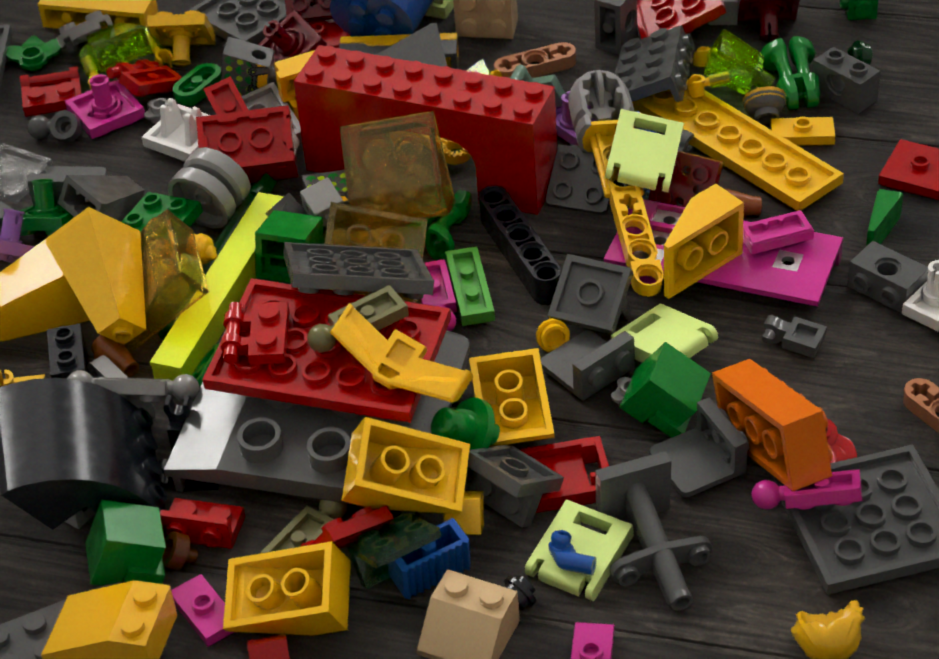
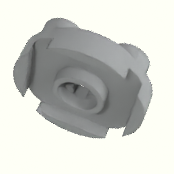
M101 10L85 16L86 21L81 24L75 25L74 22L60 27L58 29L60 35L56 39L61 49L67 48L66 42L72 41L75 46L103 33L101 27L106 24L109 29L112 28L114 25L109 14L103 15Z

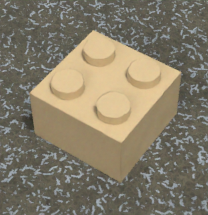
M453 0L457 37L513 39L518 21L517 0Z

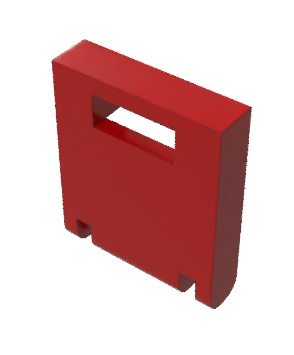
M600 436L520 449L525 454L565 477L560 491L542 494L536 513L561 509L566 499L580 505L596 503L595 472L590 473L589 483L584 464L597 462L599 469L609 467Z

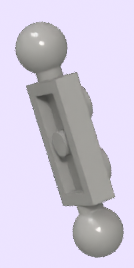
M78 370L71 373L67 378L100 385L126 398V394L139 395V401L159 402L161 396L173 395L181 402H184L185 395H190L192 400H194L199 391L197 379L189 374L179 375L174 381H170V379L93 378L88 372Z

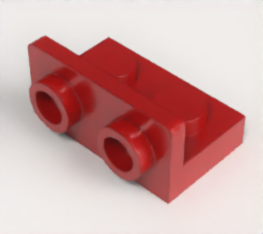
M174 498L169 511L160 510L164 540L171 531H176L188 535L192 544L233 549L245 519L244 507Z

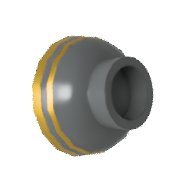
M760 87L745 94L742 98L743 107L757 122L762 125H770L771 118H780L779 114L786 105V93L778 87Z

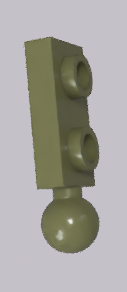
M390 285L351 303L377 330L409 316L408 305ZM347 306L328 315L330 326L317 324L310 329L307 340L309 346L314 351L323 353L334 347L336 338L330 334V331Z
M320 499L319 511L306 506L260 553L296 548L305 542L316 540L322 533L321 527L336 518L344 517L348 509V503Z

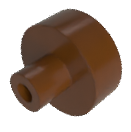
M171 531L166 536V548L162 556L165 568L178 571L185 562L191 564L196 562L198 550L190 548V538L188 535Z

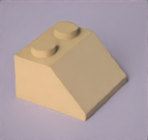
M447 569L431 595L417 647V655L429 659H499L520 622L518 591Z

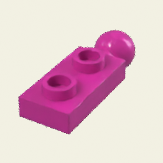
M445 259L425 262L434 280L433 295L424 294L423 298L420 299V303L450 308L451 320L447 331H452L456 326L454 312H457V306Z
M860 469L832 472V477L796 491H791L785 485L778 486L771 480H762L753 487L751 493L752 500L757 507L764 510L773 509L780 501L784 500L786 509L798 508L801 510L821 505L835 504L846 506L853 502L862 501Z

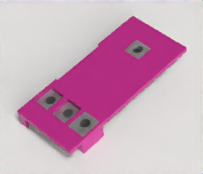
M643 199L658 251L656 260L660 259L664 273V244L686 207ZM628 209V215L632 214L633 209ZM628 227L626 229L631 234H641L643 232L637 227ZM617 232L604 257V262L627 267ZM814 232V239L752 255L743 242V253L697 282L818 307L834 264L839 266L842 258L843 237ZM636 251L632 253L635 257L639 259H645L650 257L646 252ZM785 261H790V262H792L793 264H792V265H785V264H783V262H785ZM641 276L639 278L646 284L656 282L651 276Z

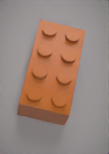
M751 359L712 372L717 406L719 409H724L734 427L746 435L750 445L747 455L791 491H796L832 477L830 461L833 459V454L827 443L825 430L828 427V420L820 407L815 406L802 394L794 391L784 381L779 380L769 373L766 368H762Z

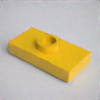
M833 117L771 118V130L797 146L835 145Z

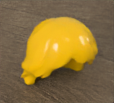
M854 600L850 601L845 609H840L837 613L829 612L827 615H816L800 611L796 614L797 621L790 630L791 635L810 659H849L857 651L862 638L861 623L865 621V617L862 615L863 607H860L859 602Z

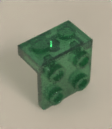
M413 514L396 516L390 521V525L380 530L373 529L363 532L357 537V541L347 545L361 586L368 589L390 578L388 563L439 539L442 534L439 527Z

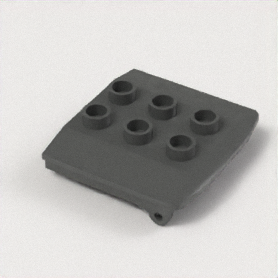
M446 330L434 362L461 370H468L467 359L470 353L468 339L462 334ZM202 382L192 404L190 415L186 418L166 463L164 473L165 476L173 478L175 489L183 492L185 488L184 483L186 479L348 503L341 500L351 435L364 417L431 434V422L435 413L443 407L451 408L452 402L422 394L411 423L207 390ZM401 511L404 526L411 527L416 512Z

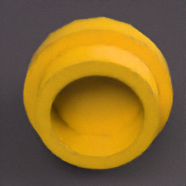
M203 233L191 234L186 239L183 246V256L188 259L190 264L201 266L217 258L213 240L208 235Z
M556 318L543 321L536 331V341L546 352L555 350L570 339L569 328L563 321Z

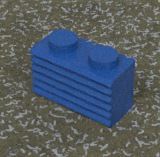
M454 518L386 549L389 575L406 599H410L411 595L417 596L418 592L424 593L425 589L430 590L431 585L437 586L447 569L463 574L464 569L470 570L471 567L469 538Z

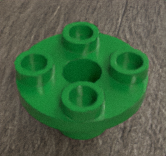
M476 397L464 400L455 409L449 407L439 409L431 422V434L469 443L470 450L489 448L490 445L497 441L500 434V428L495 424L491 405L487 401Z

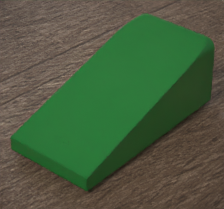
M883 189L877 191L868 227L866 246L872 241L881 244L896 225L901 216L903 193Z

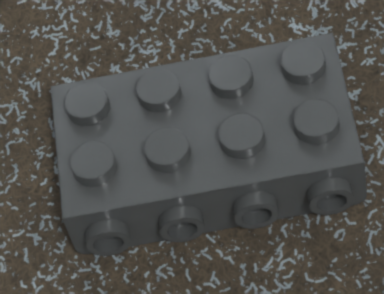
M682 25L669 30L666 28L656 30L651 36L641 40L633 38L621 47L615 75L625 83L632 102L670 89L676 103L683 101L684 92L687 90V77L690 76L689 67L692 63V51L695 50L693 39L690 34H685Z

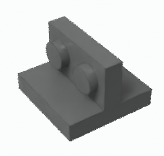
M567 254L549 308L548 318H556L568 325L612 335L615 333L618 320L628 322L631 307L626 299V295L633 276L632 269Z
M511 444L469 450L467 467L475 471L469 491H483L484 504L520 527L531 526L542 494L560 491L565 478Z

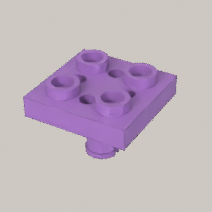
M4 208L0 233V260L13 263L35 247L22 244V241H19L25 215L23 211Z

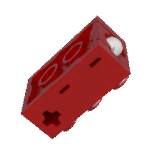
M289 105L196 117L199 148L215 149L229 156L240 165L248 176L250 183H255L265 172L274 180L299 177L296 157L299 139L294 133Z

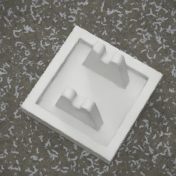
M169 98L167 101L168 106L161 105L160 107L161 120L142 136L143 146L186 161L191 153L199 148L196 117L209 116V114L201 112L200 108L197 107L191 109L177 104L176 100Z

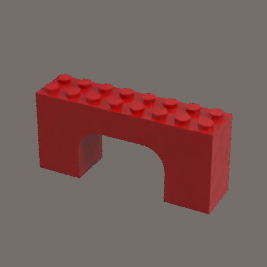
M318 45L293 81L306 170L324 173L354 168L367 169L363 164L364 151L370 146H379L384 149L386 145L385 128L448 139L462 146L475 163L478 203L479 192L487 186L503 187L520 211L524 213L538 215L546 201L557 152L555 86Z

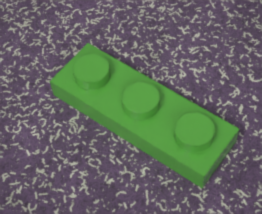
M478 247L445 251L446 263L462 326L495 321V311Z

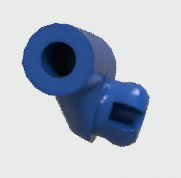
M564 530L553 532L548 547L557 566L563 570L593 575L596 568V557L576 553L573 545L570 543L572 537L569 532Z

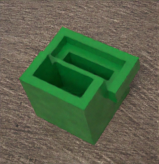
M273 210L255 232L256 278L291 283L283 256L284 242L324 244L323 217Z
M664 342L635 369L619 408L641 423L649 418V423L671 438L686 431L691 416L697 411V402L701 401L711 373L667 342Z
M101 500L85 543L90 584L103 586L118 582L122 583L123 578L125 582L134 580L162 584L165 578L162 556L166 546L159 507Z

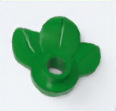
M32 35L22 46H8L6 56L9 60L19 62L20 67L23 69L37 71L47 63L49 58L59 54L62 49L57 39L44 43L38 37Z

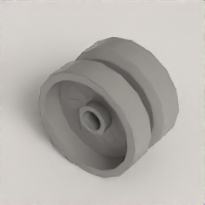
M204 147L197 148L184 162L183 168L168 183L169 196L200 201L203 212L195 222L209 228H222L234 215L235 209L242 204L250 193L251 184L246 173L233 159L218 150Z

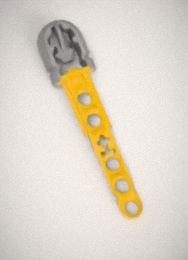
M603 70L590 71L574 82L568 95L569 111L578 147L583 152H593L604 196L609 198L626 265L633 271L631 279L632 288L639 295L655 296L662 289L664 273L660 259L656 260L658 251L642 198L644 189L633 185L622 187L614 184V181L618 179L620 167L614 166L611 180L604 178L608 164L607 158L610 156L620 110L625 109L634 112L630 93L625 83L614 73ZM627 205L630 209H633L630 215H628ZM628 227H637L643 232L641 234H631L626 229ZM636 251L646 252L650 257L645 259H639L635 257L632 253ZM641 276H651L656 282L646 284L639 278Z

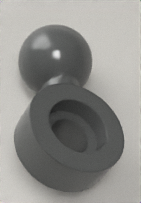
M63 110L57 112L51 121L41 115L32 117L28 122L27 129L29 134L35 139H44L51 133L58 140L68 143L79 137L82 131V122L72 112ZM71 124V129L65 132L66 126Z

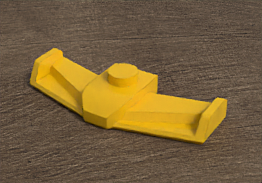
M351 303L347 305L330 331V334L372 374L373 380L388 389L402 388L453 403L461 398L473 378L472 372L467 369L461 370L423 359L427 352L426 346L396 329L387 340Z

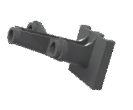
M663 451L595 470L596 511L625 522L631 521L643 550L622 557L612 564L610 573L613 580L621 586H630L640 579V575L652 570L668 607L675 611L689 607L693 602V598L678 563L690 562L694 566L705 564L711 558L712 545L706 536H695L669 541L657 513L670 510L671 459L667 452Z

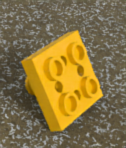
M190 10L186 11L185 14H173L162 11L156 13V15H147V27L158 46H173V65H190V45H215V32L205 13Z

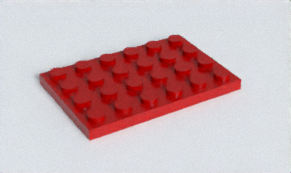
M253 278L250 279L239 302L243 305L242 312L244 314L252 313L253 303L288 301L290 316L286 363L250 365L248 355H238L235 363H226L223 360L224 352L221 350L220 342L202 379L204 388L207 390L411 423L422 395L402 388L388 389L373 380L372 374L337 339L334 347L327 352H316L309 346L307 337L313 326L317 324L330 326L329 314L347 306L349 303L366 297V295L334 294L332 290L319 289L318 293L308 294L299 292L298 288H292L291 284ZM404 301L408 305L409 316L378 331L387 340L395 329L426 346L427 352L423 359L434 362L451 320L450 308ZM242 331L240 336L249 337L250 331Z

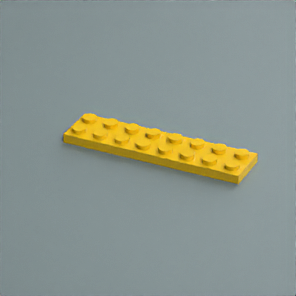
M688 80L683 101L676 103L670 89L632 102L634 110H638L642 114L683 122V129L694 133L693 138L689 141L690 145L715 160L723 161L724 166L796 211H802L843 184L844 173L706 90L702 97H690Z

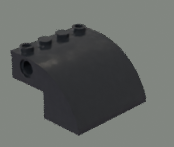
M64 378L31 379L0 387L1 496L52 530L86 506L97 513L101 500L159 507V511L166 510L165 501L167 500V494L161 484L160 475H162V468L157 462L155 452L158 446L152 435V417L144 408L136 407L116 392L81 380Z

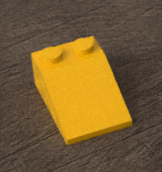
M718 184L712 185L690 199L664 244V296L668 299L743 253L744 202Z
M539 348L469 358L470 371L473 374L471 380L473 396L485 400L491 405L495 424L500 428L497 441L489 447L555 438Z
M364 417L351 435L341 501L364 507L371 506L372 509H378L387 505L389 510L460 514L463 507L470 444Z
M332 541L228 559L223 629L226 632L286 633L288 635L308 636L348 630L351 560Z
M133 580L68 595L43 649L42 659H160L177 617L170 585Z

